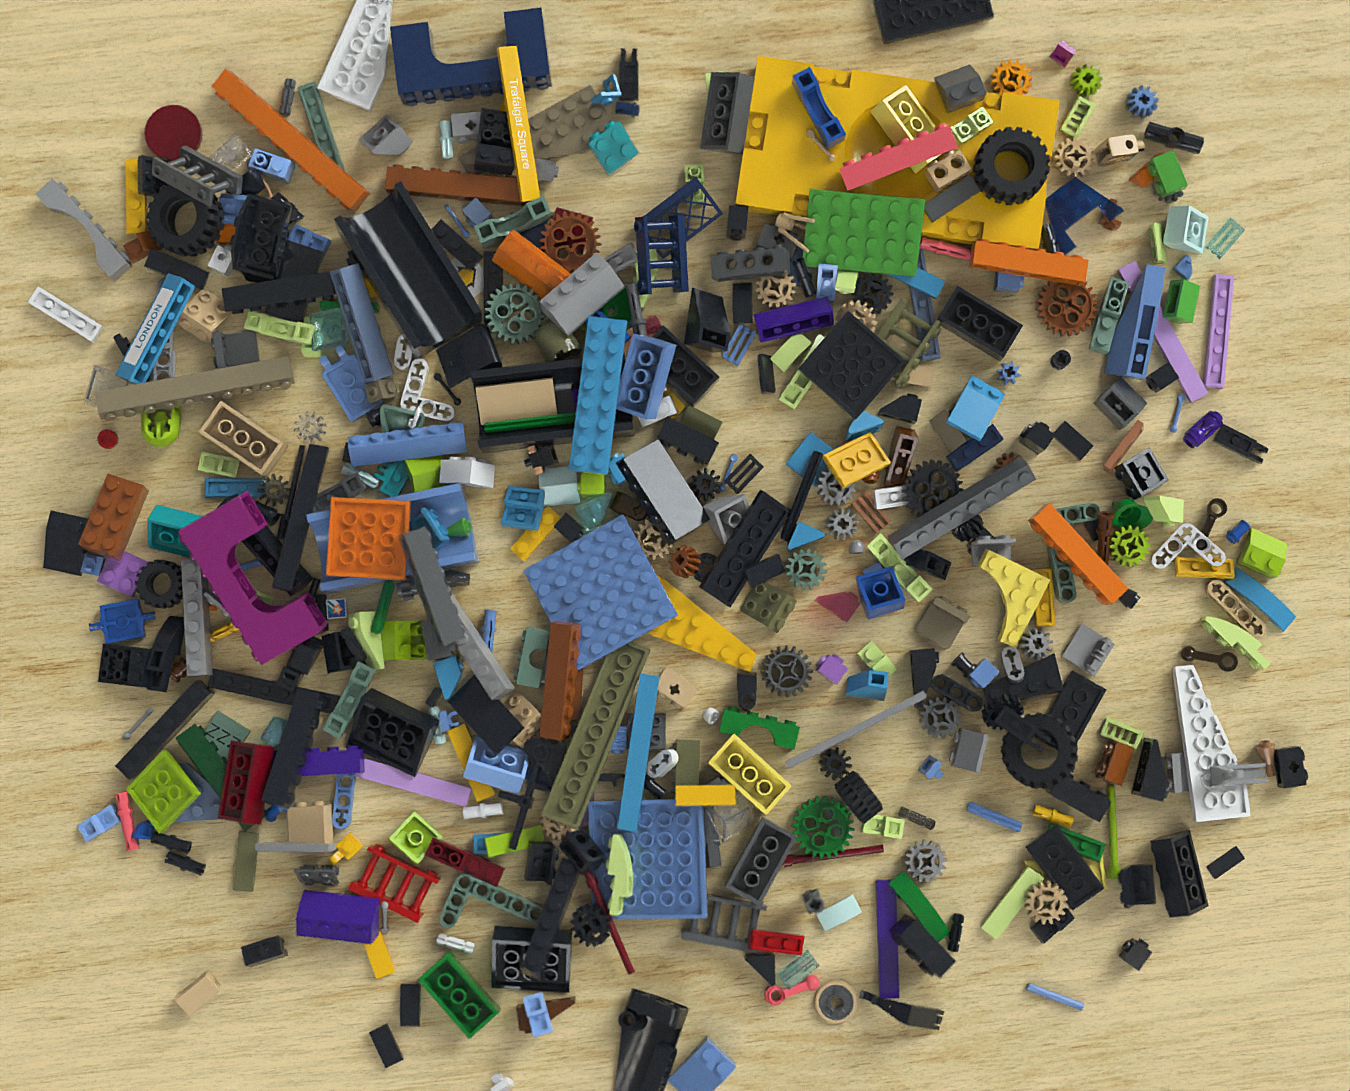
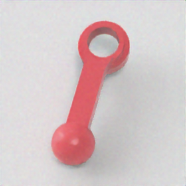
M808 975L804 981L785 988H781L778 985L773 987L770 985L764 992V998L769 1004L778 1005L791 995L807 989L810 991L816 990L819 987V979L815 975ZM774 990H778L779 998L773 1001L771 993Z

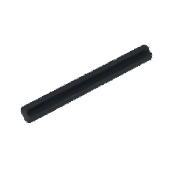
M814 451L780 536L784 541H790L823 457L821 452Z

